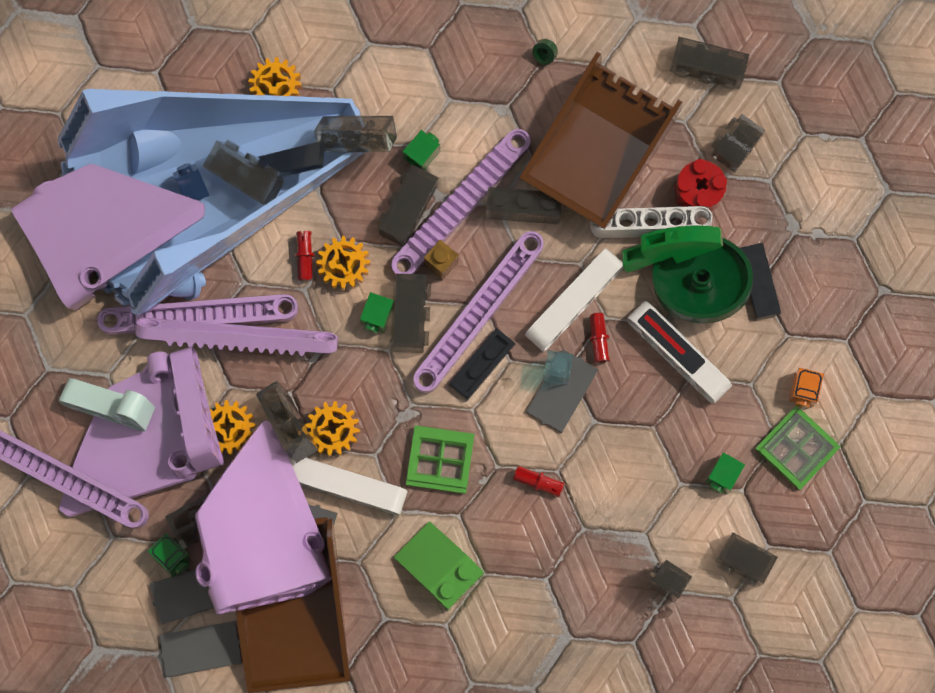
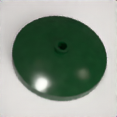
M722 238L723 247L715 251L707 252L676 263L673 257L656 262L652 275L653 290L656 298L669 313L684 321L706 324L719 322L731 317L745 305L752 290L753 272L745 253L731 241Z

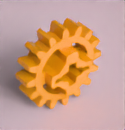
M275 57L274 62L271 63L266 58L264 66L259 62L257 63L258 71L251 70V75L254 77L248 79L249 85L252 86L249 89L251 95H264L260 90L262 89V91H267L271 96H300L296 90L302 89V84L299 82L301 79L300 73H295V65L288 67L287 59L280 63L279 58ZM281 71L285 72L288 76H283ZM274 81H279L275 87L272 86Z
M342 236L340 242L332 238L333 244L330 246L324 243L326 251L318 252L322 260H317L316 264L319 267H323L318 270L319 276L326 275L323 279L324 283L327 284L332 281L333 289L341 285L342 290L345 291L346 285L349 284L352 289H355V282L358 281L362 284L364 282L362 275H369V270L365 268L371 266L370 260L365 259L369 256V252L362 251L364 248L362 242L356 246L355 238L353 237L349 242L346 241L345 236ZM343 248L350 249L353 252L350 253L348 251L343 250ZM334 252L333 259L328 261L329 256ZM339 255H341L342 259H344V261L347 262L348 271H346L345 267H343V265L340 264ZM360 263L358 271L353 274L354 267ZM339 274L341 276H344V278H338L334 275Z
M225 400L222 407L215 403L216 410L210 409L216 435H221L224 438L225 444L219 442L221 453L223 454L224 450H227L228 454L232 456L233 450L237 449L239 452L241 446L253 434L251 429H255L257 426L255 423L250 422L254 418L253 414L246 415L248 411L247 406L239 409L238 401H235L233 406H230L229 401ZM233 412L239 414L244 421L236 420ZM222 414V417L219 419V421L214 422L215 419ZM228 419L232 426L235 427L230 429L229 436L225 429H223L227 427ZM240 433H244L243 436L235 442L237 436Z
M337 401L333 402L332 407H329L327 402H324V409L321 410L316 406L315 411L317 414L315 416L312 414L308 415L312 423L305 424V428L311 430V432L306 434L307 439H314L310 445L312 448L318 445L319 454L327 450L329 457L332 456L333 451H337L338 455L341 456V449L345 448L347 451H350L349 443L356 444L358 442L354 435L360 434V429L354 428V426L359 424V419H352L355 412L351 410L347 413L346 404L338 408ZM333 413L340 414L344 416L346 419L340 420L334 417ZM324 416L325 420L322 425L316 428L318 421ZM330 424H334L335 427H339L336 429L335 434H331L330 431H326L330 429ZM349 430L347 438L341 442L343 433ZM319 438H326L332 441L333 445L325 444Z

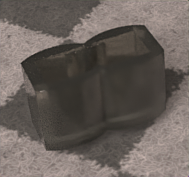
M743 114L738 119L733 117L725 128L728 131L724 137L719 135L711 146L714 149L711 156L734 173L739 169L766 131Z

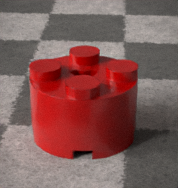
M698 159L687 164L679 173L675 183L674 193L678 206H702L713 212L719 206L726 192L727 179L722 170L714 163L704 159ZM699 186H702V187H703V188L700 189V190H697V189H696V187H699Z

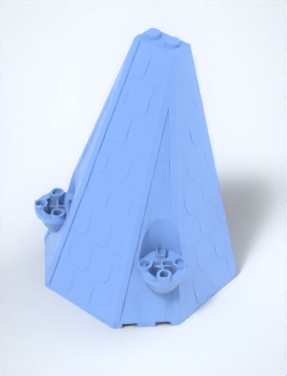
M108 89L82 90L58 137L59 147L63 148L66 154V161L61 162L62 176L86 165L95 164L182 195L173 173L177 171L176 169L179 166L187 163L191 165L196 164L210 195L199 200L205 205V216L203 219L111 278L103 289L107 294L114 292L116 294L115 300L123 306L130 304L132 306L131 312L135 315L146 313L167 296L184 297L187 300L198 298L201 287L206 285L205 277L200 271L226 255L353 162L366 151V148L372 142L370 132L365 127L360 111L352 99ZM319 141L324 144L323 168L264 182L256 179L258 156Z

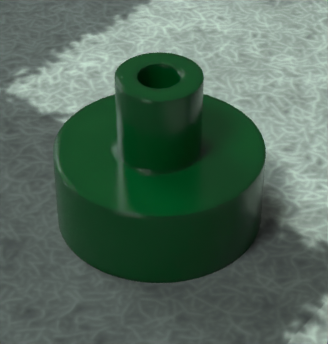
M541 39L534 45L532 55L538 63L548 65L557 57L558 48L553 41Z

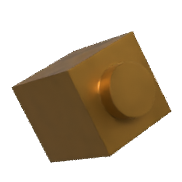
M439 240L424 257V265L441 280H444L459 263V255L442 240Z

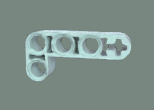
M68 378L58 401L60 404L73 410L140 431H146L155 410V406L146 397L134 391L126 390L124 394L73 378Z

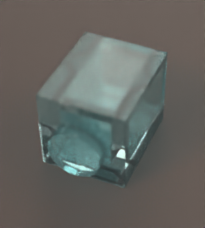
M548 350L543 381L568 385L573 354Z

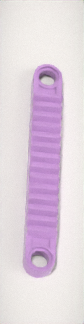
M514 129L509 132L493 148L492 152L488 153L486 158L480 162L479 166L467 176L466 180L454 190L453 194L441 204L440 208L428 218L427 222L415 232L414 236L408 240L407 244L392 260V271L396 277L400 279L412 277L424 264L425 255L439 240L444 242L525 155L530 146V136L526 131ZM514 137L523 138L525 141L524 146L521 148L513 147L511 140ZM401 260L409 261L411 263L410 270L407 272L399 271L397 268L398 262Z
M529 231L519 238L414 374V385L419 392L431 393L439 386L452 367L456 365L459 358L462 357L470 344L475 340L476 336L480 334L483 327L493 317L500 305L504 303L507 296L510 295L518 282L521 281L524 274L528 272L543 250L544 241L540 234ZM527 239H534L537 241L538 247L534 251H529L524 247V242ZM422 374H430L433 377V383L430 386L424 387L419 383V378Z
M283 294L157 304L146 313L139 315L131 312L132 306L113 307L101 311L97 322L101 330L109 335L135 334L136 321L142 318L246 326L248 324L257 325L260 323L290 321L296 317L298 305L292 296ZM282 302L292 304L293 308L289 314L279 312L278 308ZM109 315H114L118 319L117 324L112 328L104 325V320Z
M142 318L136 321L135 334L137 337L163 340L167 342L168 346H171L175 341L180 347L184 342H187L188 347H192L194 343H197L199 348L207 344L209 349L217 345L219 350H222L227 345L231 351L237 346L239 351H243L245 347H248L250 352L258 348L260 353H263L266 348L270 354H273L275 349H278L280 354L288 350L290 355L298 351L300 356H303L305 352L332 353L337 350L338 336L330 332Z
M0 430V460L125 526L137 529L147 523L149 512L143 504ZM134 508H138L141 512V517L137 522L132 523L128 517L129 512Z

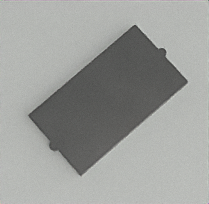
M562 350L526 413L542 421V425L547 424L562 433L597 374L598 369L584 362L582 357L577 358L569 352Z
M196 569L176 575L173 578L169 577L150 583L154 598L153 606L157 608L161 624L214 608L208 593L210 587H204L199 584L196 578Z
M235 621L160 635L162 647L160 657L164 660L166 677L242 663L239 647L240 640L238 639Z

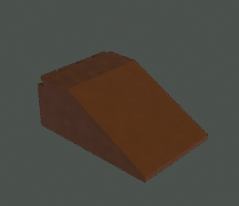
M596 52L519 179L605 230L666 138L681 112L683 101L678 99L674 107L661 101L656 108L654 104L658 98L641 88L637 95H634L633 93L637 85L621 76L616 83L612 82L616 73L601 65V53Z
M314 518L320 535L324 540L322 552L332 575V579L313 593L303 597L236 611L247 693L350 681L340 573L332 518Z

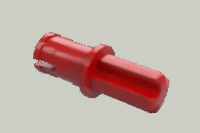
M297 231V253L295 257H297L298 280L309 281L312 280V257H314V253H312V231H303V233L302 231Z
M603 313L590 314L592 334L590 341L593 343L594 363L609 362L607 343L609 335L606 334L605 316Z
M521 466L516 468L513 475L514 480L534 487L535 491L539 489L558 498L564 486V482L545 476L542 471L539 474Z

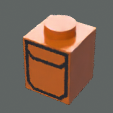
M799 367L794 375L789 401L795 402V406L809 409L810 406L814 407L818 403L824 373Z

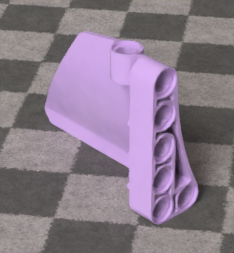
M89 164L53 181L42 183L33 190L31 196L11 208V211L43 264L58 296L68 308L77 310L95 298L93 292L104 289L111 278L203 219L205 216V205L192 198L95 164ZM93 272H98L99 280L96 284L92 285L90 276Z
M193 346L170 353V355L166 352H154L147 357L148 365L142 372L108 388V390L124 394L126 390H130L143 395L155 406L154 413L146 431L136 430L94 416L75 459L74 469L129 498H134L178 483L190 481L199 472L223 465V457L207 401L199 359ZM65 493L59 507L60 511L67 517L95 510Z
M264 420L238 452L196 513V521L204 550L202 563L198 564L196 568V578L201 586L210 587L208 593L217 614L303 597L313 593L332 579L322 552L324 540L315 523L277 427Z

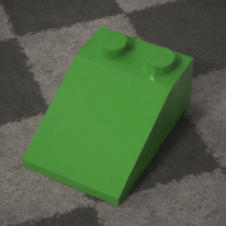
M430 521L394 556L447 611L484 575V571Z

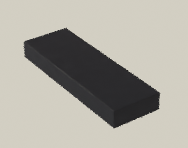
M319 141L258 156L256 179L264 182L323 168L324 144Z
M763 243L740 247L752 267L753 283L750 298L756 320L780 315L781 309Z
M496 328L452 379L449 386L465 400L469 401L516 343Z

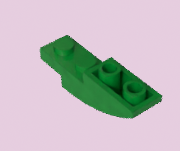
M689 225L670 227L641 235L640 244L622 250L623 267L628 273L656 262L664 261L670 257H673L676 263L707 252L715 251L723 247L722 230L720 227Z

